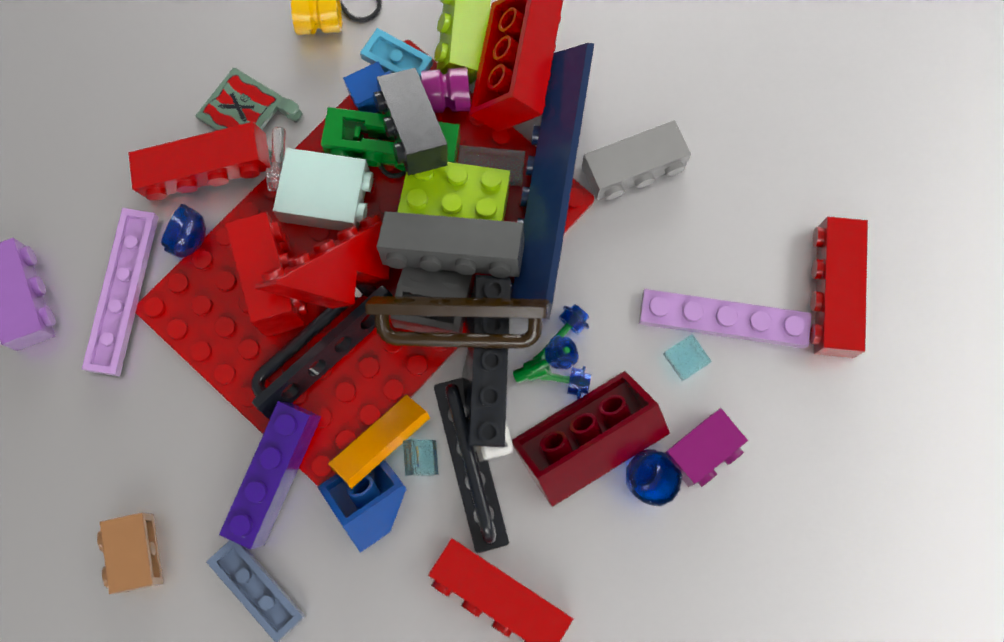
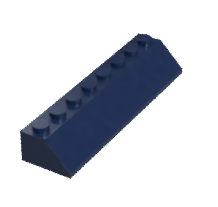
M585 43L553 54L550 70L551 76L548 81L541 125H534L531 145H537L535 156L529 155L526 175L532 176L530 187L524 186L522 192L521 206L526 207L525 219L518 218L517 221L523 223L525 243L520 276L515 277L514 283H511L510 299H548L549 312L547 318H543L550 320L594 43Z

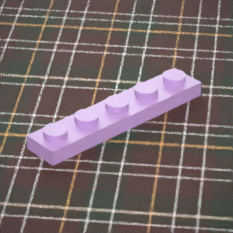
M122 208L82 366V369L87 372L120 377L159 218L153 212Z
M644 289L639 324L806 348L809 346L812 313Z

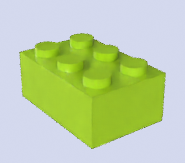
M448 162V166L410 176L406 172L398 212L504 221L509 194L510 170Z

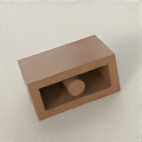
M138 513L100 522L101 531L97 534V543L100 551L104 553L105 567L102 569V580L104 586L108 588L109 594L125 593L164 584L154 514Z

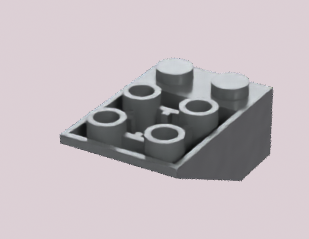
M405 267L402 269L395 296L470 298L475 273L472 275H462L456 271L439 270L437 272H428L422 268ZM390 315V320L395 328L415 332L462 333L466 318L463 316Z

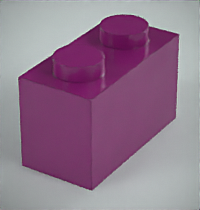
M720 408L662 455L688 487L696 483L703 487L717 475L714 469L724 461L727 465H730L744 453L740 447L748 442V440L722 408Z

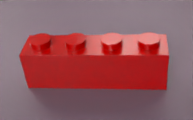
M254 122L128 152L132 190L151 201L163 200L167 198V195L178 192L193 193L199 187L207 185L222 186L227 184L229 180L240 177L246 179L255 178L261 172L271 170L266 133Z
M827 216L814 229L812 243L814 247H817V259L813 261L811 274L812 278L816 279V291L812 293L810 307L811 311H815V324H812L810 328L809 340L811 344H814L815 355L855 358L865 352L868 220Z
M451 538L428 574L429 577L434 579L431 584L433 588L447 597L452 592L464 599L461 604L463 608L477 617L482 612L494 619L491 626L508 638L513 632L524 639V642H560L574 620L571 616L453 538Z

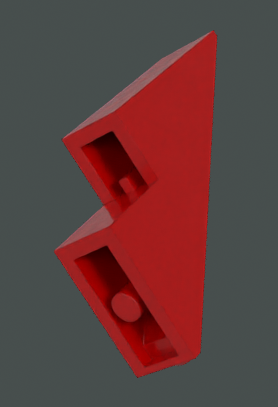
M378 214L368 216L359 221L361 227L356 228V226H352L338 232V239L334 242L333 239H328L314 245V253L309 255L308 252L290 258L288 260L290 266L285 269L279 266L261 275L263 281L257 283L254 289L330 309L354 305L356 282L371 284L389 280V266L382 264L377 249L383 219H380Z

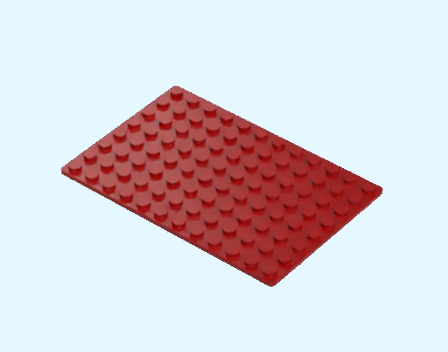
M411 40L403 41L404 43L426 54ZM433 60V65L429 70H437V62ZM469 90L471 106L473 93ZM350 95L336 107L358 111ZM447 107L443 113H435L438 122L460 124L461 140L457 163L510 170L509 194L504 221L517 222L518 218L525 219L526 207L521 206L523 187H530L532 176L526 175L529 155L535 156L537 147L531 145V142L514 127L497 132L471 117L469 111L452 112ZM325 119L295 149L324 153L321 140ZM361 132L364 135L363 138L378 140L376 138H369L368 133ZM284 159L138 302L135 312L262 434H264L270 420L252 403L253 399L256 398L251 389L253 375L264 363L319 316L326 307L306 302L308 314L303 315L306 326L265 337L250 321L225 223L267 212L273 222H279L282 232H285L288 237L291 251L286 253L289 259L308 252L309 255L314 253V245L328 239H333L334 242L338 239L337 233L340 232L339 230L292 224L278 220L273 212ZM383 164L385 170L389 173L395 174L402 171L392 165ZM368 166L369 171L373 172V185L371 192L365 193L364 203H367L366 217L378 214L380 219H383L385 211L398 212L406 175L393 179L382 174L379 167ZM574 178L564 235L594 203L593 194ZM389 267V280L371 283V285L377 289L383 285L395 296L402 269ZM475 273V276H476V274H477V275H489V274H478V273ZM509 276L511 278V283H514L515 277ZM362 296L358 298L354 305H350L271 375L266 380L265 387L267 388L365 301L367 297ZM370 315L365 316L362 322L367 320ZM389 316V324H390V327H391L392 330L397 331V332H415V331H410V330L395 328V327L393 326V324H392V322H391V320H390V316ZM465 322L462 333H466ZM375 328L292 403L322 416L299 469L317 486L334 476L336 473L328 463L403 397L408 395L412 398L459 347L391 345L380 338ZM345 337L341 338L336 345L340 344ZM318 361L314 362L309 369L313 368ZM293 384L287 386L283 392L290 389Z

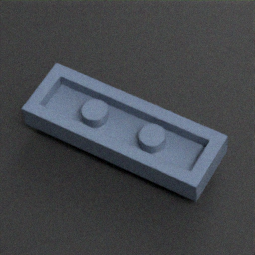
M229 540L206 561L274 642H279L306 617L246 547Z

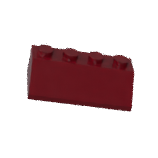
M624 371L512 439V444L537 487L551 507L666 437L670 434L659 404Z

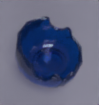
M180 204L169 220L161 239V245L165 247L164 251L181 258L197 251L206 236L207 226L204 217L191 207Z
M645 449L636 454L626 467V485L634 497L647 505L664 506L672 502L680 492L682 472L674 465L671 457L662 451Z

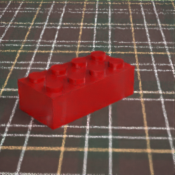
M497 0L492 3L469 111L471 117L500 132L543 114L548 81L551 76L552 59L556 49L557 32L561 21L563 0Z

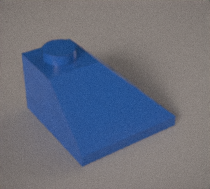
M385 459L352 489L337 474L317 486L360 553L391 532L406 492V487Z

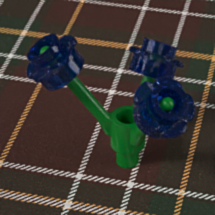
M574 304L571 308L566 305L563 307L564 311L558 318L564 326L542 351L533 357L532 360L524 362L523 367L513 371V376L517 383L528 379L531 382L537 379L541 381H556L569 384L567 394L577 395V399H580L581 393L588 394L592 374L585 373L586 366L583 365L582 369L572 367L570 376L552 373L550 368L552 366L555 369L566 370L570 369L578 361L579 354L575 343L569 337L564 336L569 330L577 335L584 328L588 330L589 324L586 321L589 319V315Z

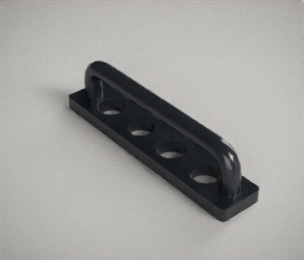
M369 283L356 284V288L367 299L267 388L265 387L266 380L349 306L334 309L326 308L255 372L251 381V389L256 397L252 401L253 405L270 420L278 401L293 403L376 328L375 315H370L367 320L362 322L365 316L368 315L366 314L365 303L373 296H393L385 286L382 285L377 289ZM345 337L340 344L336 345L341 338ZM318 361L313 368L309 369L314 362ZM293 384L290 389L283 392L287 386Z
M463 377L434 385V391L475 552L481 553L507 546L509 539L488 460L479 462L474 446H469L467 419L464 411ZM449 410L451 413L452 421H450L448 417ZM457 444H459L461 455L457 452ZM481 473L485 477V485L483 484ZM466 476L470 489L465 484ZM489 506H490V507L493 509V511H494V518H493V519H492V515H491V511H490ZM474 511H476L478 523L474 519Z

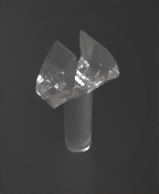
M274 127L272 129L271 167L266 168L268 191H277L280 180L286 139V130L282 127Z

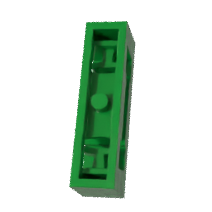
M328 107L321 146L325 154L366 159L367 165L371 167H379L383 163L406 171L404 164H398L393 151V143L395 142L366 139L361 134V132L368 133L369 138H382L383 140L394 141L393 137L388 138L383 125L384 114ZM438 122L447 142L448 162L457 163L461 140L460 124Z

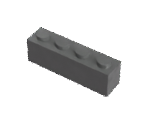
M385 211L377 249L382 264L395 269L411 267L422 268L428 272L445 270L456 271L462 275L478 273L489 274L496 278L519 277L525 243L523 223Z

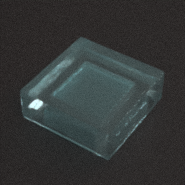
M693 334L663 353L682 382L712 362Z
M410 439L403 441L405 476L439 475L436 440Z

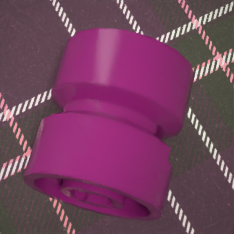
M467 67L451 68L446 74H442L439 69L421 71V82L434 113H443L447 107L452 112L470 111Z

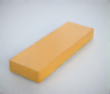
M406 395L328 464L352 489L426 423L430 416L426 410Z

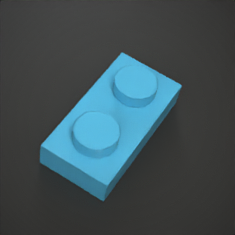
M379 28L375 30L360 52L361 59L369 64L379 61L384 72L390 70L391 73L416 68L420 80L421 71L429 70L433 65L432 57Z

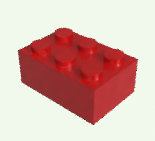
M267 212L225 223L251 323L265 337L306 326L303 315L308 314L306 302L254 289L257 283L263 281L261 276L263 273L282 266L283 269L290 266L288 263L289 256L286 252H290L291 247L285 232H282L279 222H273Z

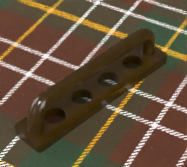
M373 296L365 303L366 314L375 315V326L380 338L386 343L396 346L528 348L541 337L543 318H547L549 312L548 299ZM389 315L528 318V330L525 334L397 332L390 327Z

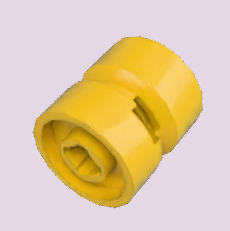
M291 0L292 21L296 35L315 34L317 29H321L323 33L342 32L340 0Z

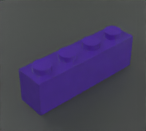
M278 401L221 528L220 536L250 550L265 546L322 416L295 404Z

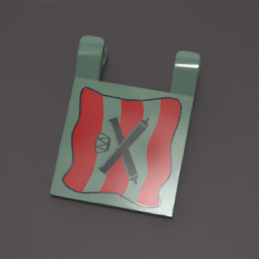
M233 67L196 114V118L216 131L249 122H254L263 130L277 110L293 122H297L303 113L299 110L298 104L293 100L282 97ZM268 149L270 158L272 156V152Z

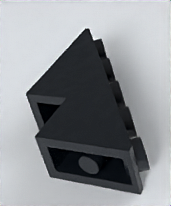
M476 274L470 298L510 299L511 278H496L491 275ZM466 317V333L509 334V317ZM468 347L462 377L469 446L505 447L508 348Z

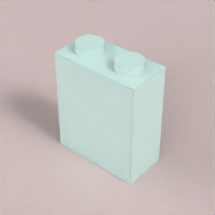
M286 148L273 212L280 222L339 231L352 226L359 228V221L367 216V203H364L366 192H371L373 172L369 171L366 159Z

